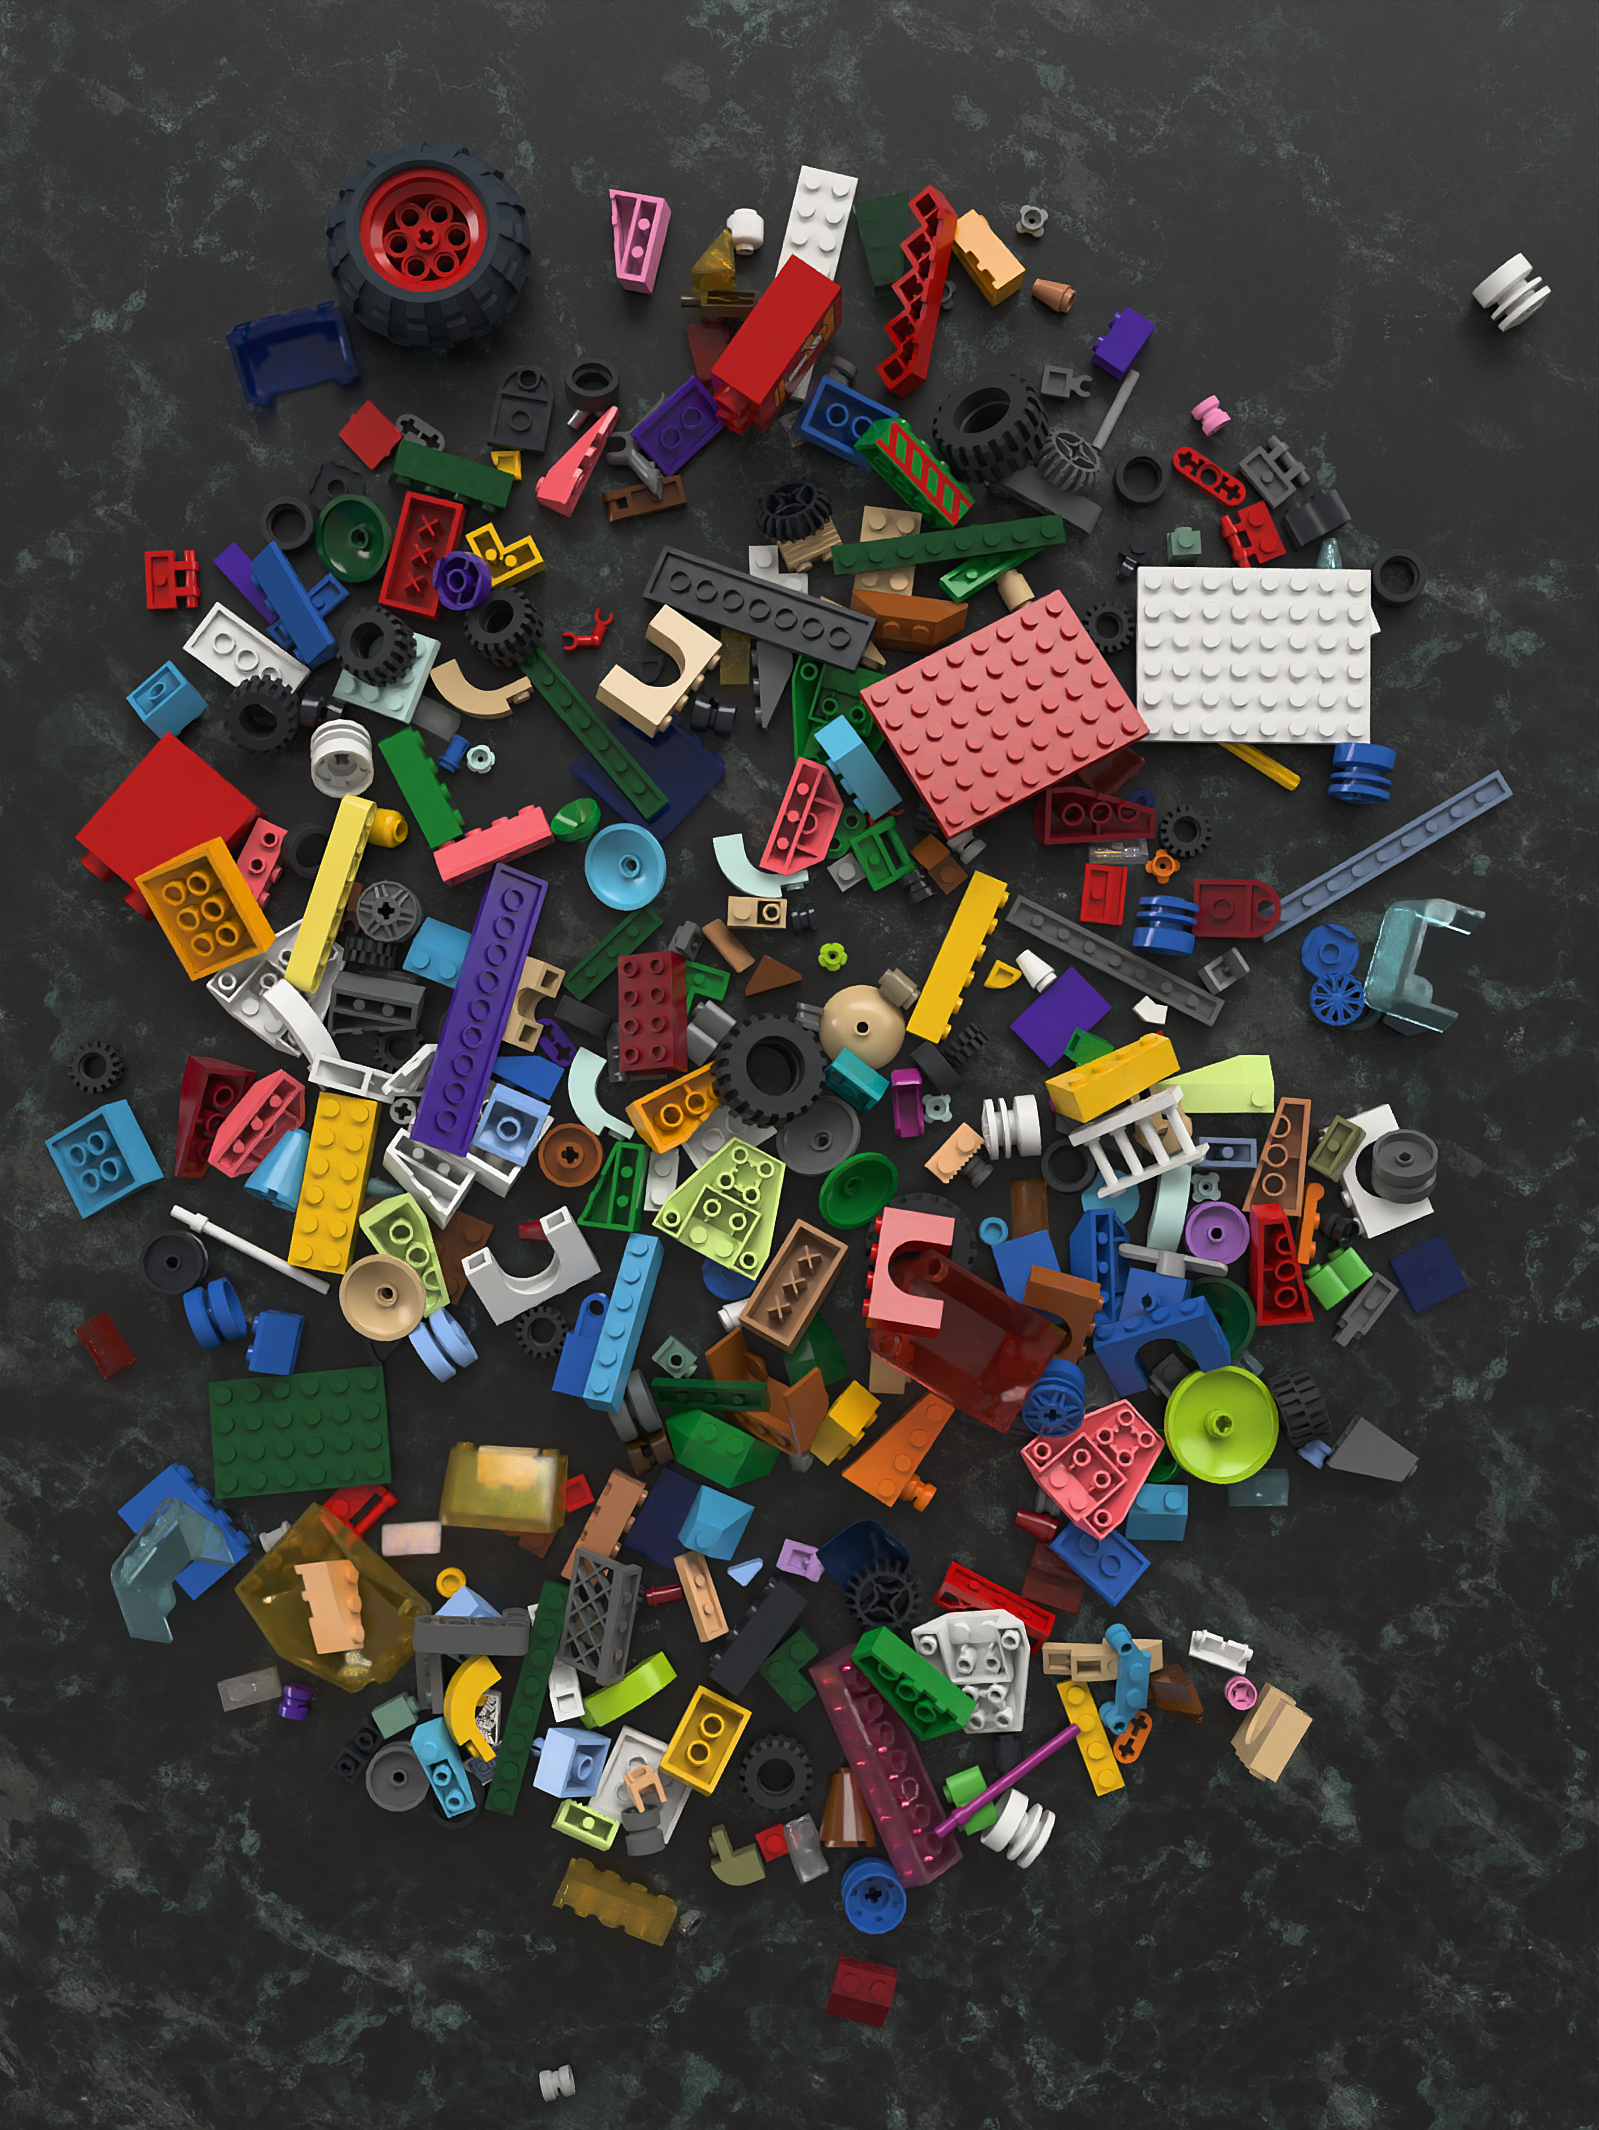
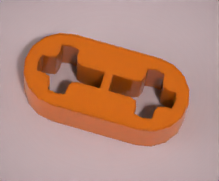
M1140 1709L1133 1718L1138 1719L1142 1715V1720L1146 1723L1145 1726H1139L1135 1734H1133L1134 1724L1130 1720L1127 1730L1123 1734L1116 1735L1113 1741V1754L1121 1763H1132L1138 1758L1151 1731L1152 1719L1144 1709ZM1129 1738H1132L1130 1747L1133 1752L1121 1756L1120 1744L1125 1746Z

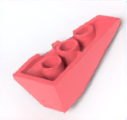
M612 406L548 471L546 477L542 476L539 479L535 492L538 493L536 497L540 504L569 518L571 517L607 443V438L612 433L620 417L617 407Z

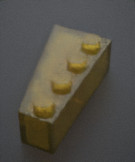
M571 1858L556 1891L553 1906L562 1909L564 1903L575 1909L574 1912L577 1915L586 1918L587 1915L591 1916L594 1914L598 1916L597 1918L603 1925L611 1928H619L620 1925H623L627 1934L658 1946H663L677 1915L678 1906L674 1905L672 1899L664 1895L656 1897L647 1893L648 1889L638 1883L632 1882L630 1885L620 1880L621 1877L612 1871L605 1870V1872L597 1870L593 1868L594 1864L584 1858H578V1860Z

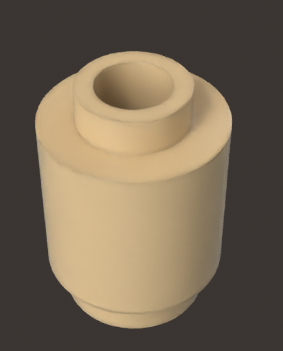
M1016 569L1008 571L996 580L998 584L997 590L1011 613L1031 604L1036 598L1023 575L1018 574Z

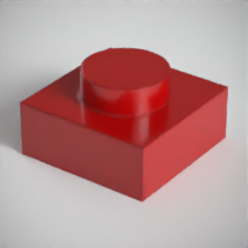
M584 1473L556 1485L567 1512L595 1501Z
M782 1821L755 1832L756 1839L767 1862L794 1850Z

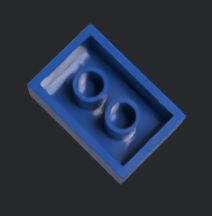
M822 375L813 379L791 432L868 470L873 467L853 445L874 421L896 418L899 414Z

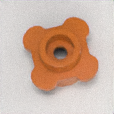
M1159 849L1156 852L1155 858L1145 864L1146 872L1154 874L1157 877V881L1161 884L1167 883L1169 876L1180 868L1179 861L1174 860L1168 855L1165 849ZM1160 864H1164L1165 868L1161 869Z

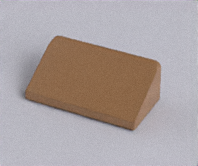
M716 919L702 928L706 938L738 975H741L755 963V959L720 919Z

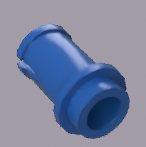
M454 735L445 754L439 756L440 762L438 766L452 774L455 770H459L460 766L458 764L471 743L458 735Z

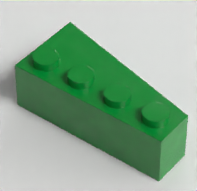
M410 725L381 739L378 745L431 849L463 834L461 826L465 825L463 817L458 809L453 811L448 801L452 799V796L445 783L440 785L435 775L439 773L438 768L432 757H426L422 749L426 745L419 731L414 732Z
M885 1626L863 1633L850 1657L921 1741L965 1728L977 1704Z

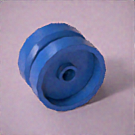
M226 1277L209 1282L207 1291L200 1286L184 1292L183 1300L187 1318L197 1341L205 1351L222 1346L224 1337L233 1342L247 1336L248 1330L243 1309L234 1288Z

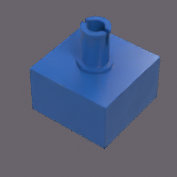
M1130 1267L1119 1321L1190 1299L1194 1281Z

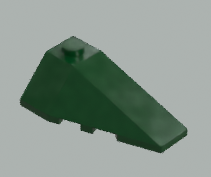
M817 1311L793 1353L790 1354L782 1349L791 1387L815 1367L821 1371L824 1386L849 1378L843 1350Z

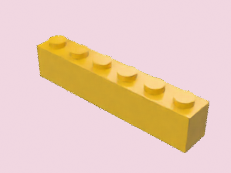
M975 870L905 1032L923 1040H928L935 1045L938 1044L939 1040H946L952 1026L947 1024L951 1013L957 1015L963 1001L959 997L962 987H969L975 972L970 971L974 960L980 962L986 946L982 944L986 933L992 935L998 919L993 918L997 907L1003 909L1010 894L1005 891L1007 883Z

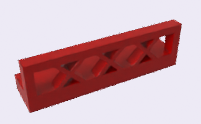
M953 1561L932 1599L933 1603L952 1613L971 1611L970 1607H977L981 1610H1006L1024 1622L1027 1635L1037 1639L1034 1644L1029 1641L1030 1654L1034 1656L1048 1639L1056 1615ZM947 1591L956 1596L958 1600H950L943 1596V1594Z

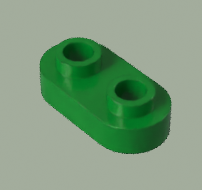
M849 807L841 812L832 837L840 845L837 849L828 848L825 856L827 859L838 860L842 858L851 848L847 839L864 831L866 818L858 808ZM855 817L857 824L853 827L848 826L846 823L847 818Z

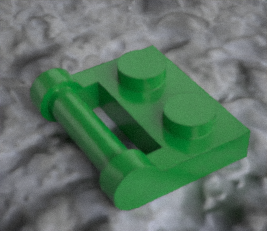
M894 815L884 818L877 824L847 839L874 892L919 868L915 859H911L895 826L897 821ZM883 832H886L900 860L901 865L896 869L879 836Z

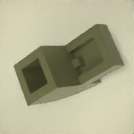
M724 1824L712 1827V1837L709 1838V1843L713 1854H719V1857L711 1860V1868L720 1880L730 1885L742 1886L765 1878L766 1870L756 1843L733 1851Z

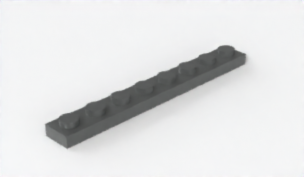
M1021 895L1017 896L1005 919L1006 922L1208 1027L1213 1026L1225 1003L1224 1000L1213 996L1207 991Z

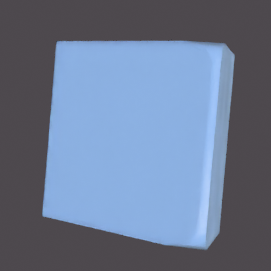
M759 1557L729 1567L727 1573L742 1586H746L762 1568L763 1560Z

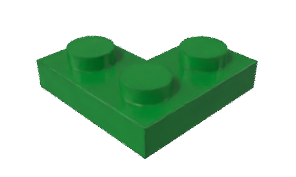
M686 960L687 1018L695 993L723 1002L731 973Z

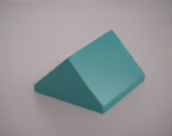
M845 1047L823 1073L827 1075V1081L824 1086L847 1102L862 1116L880 1100L890 1083Z

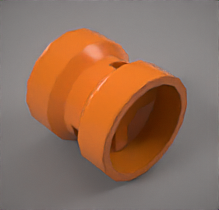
M913 1473L898 1497L903 1501L908 1500L912 1502L914 1508L922 1512L929 1504L937 1488L930 1483L924 1484L920 1480V1476Z

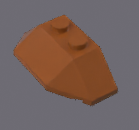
M856 588L852 590L850 610L877 619V626L871 638V642L876 648L927 655L936 652L964 630L968 603L960 602L957 604L953 601Z

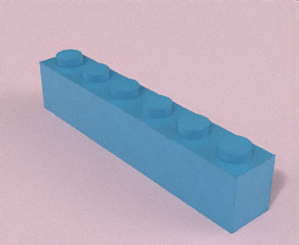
M630 1232L583 1394V1399L591 1409L619 1414L665 1252L658 1237Z

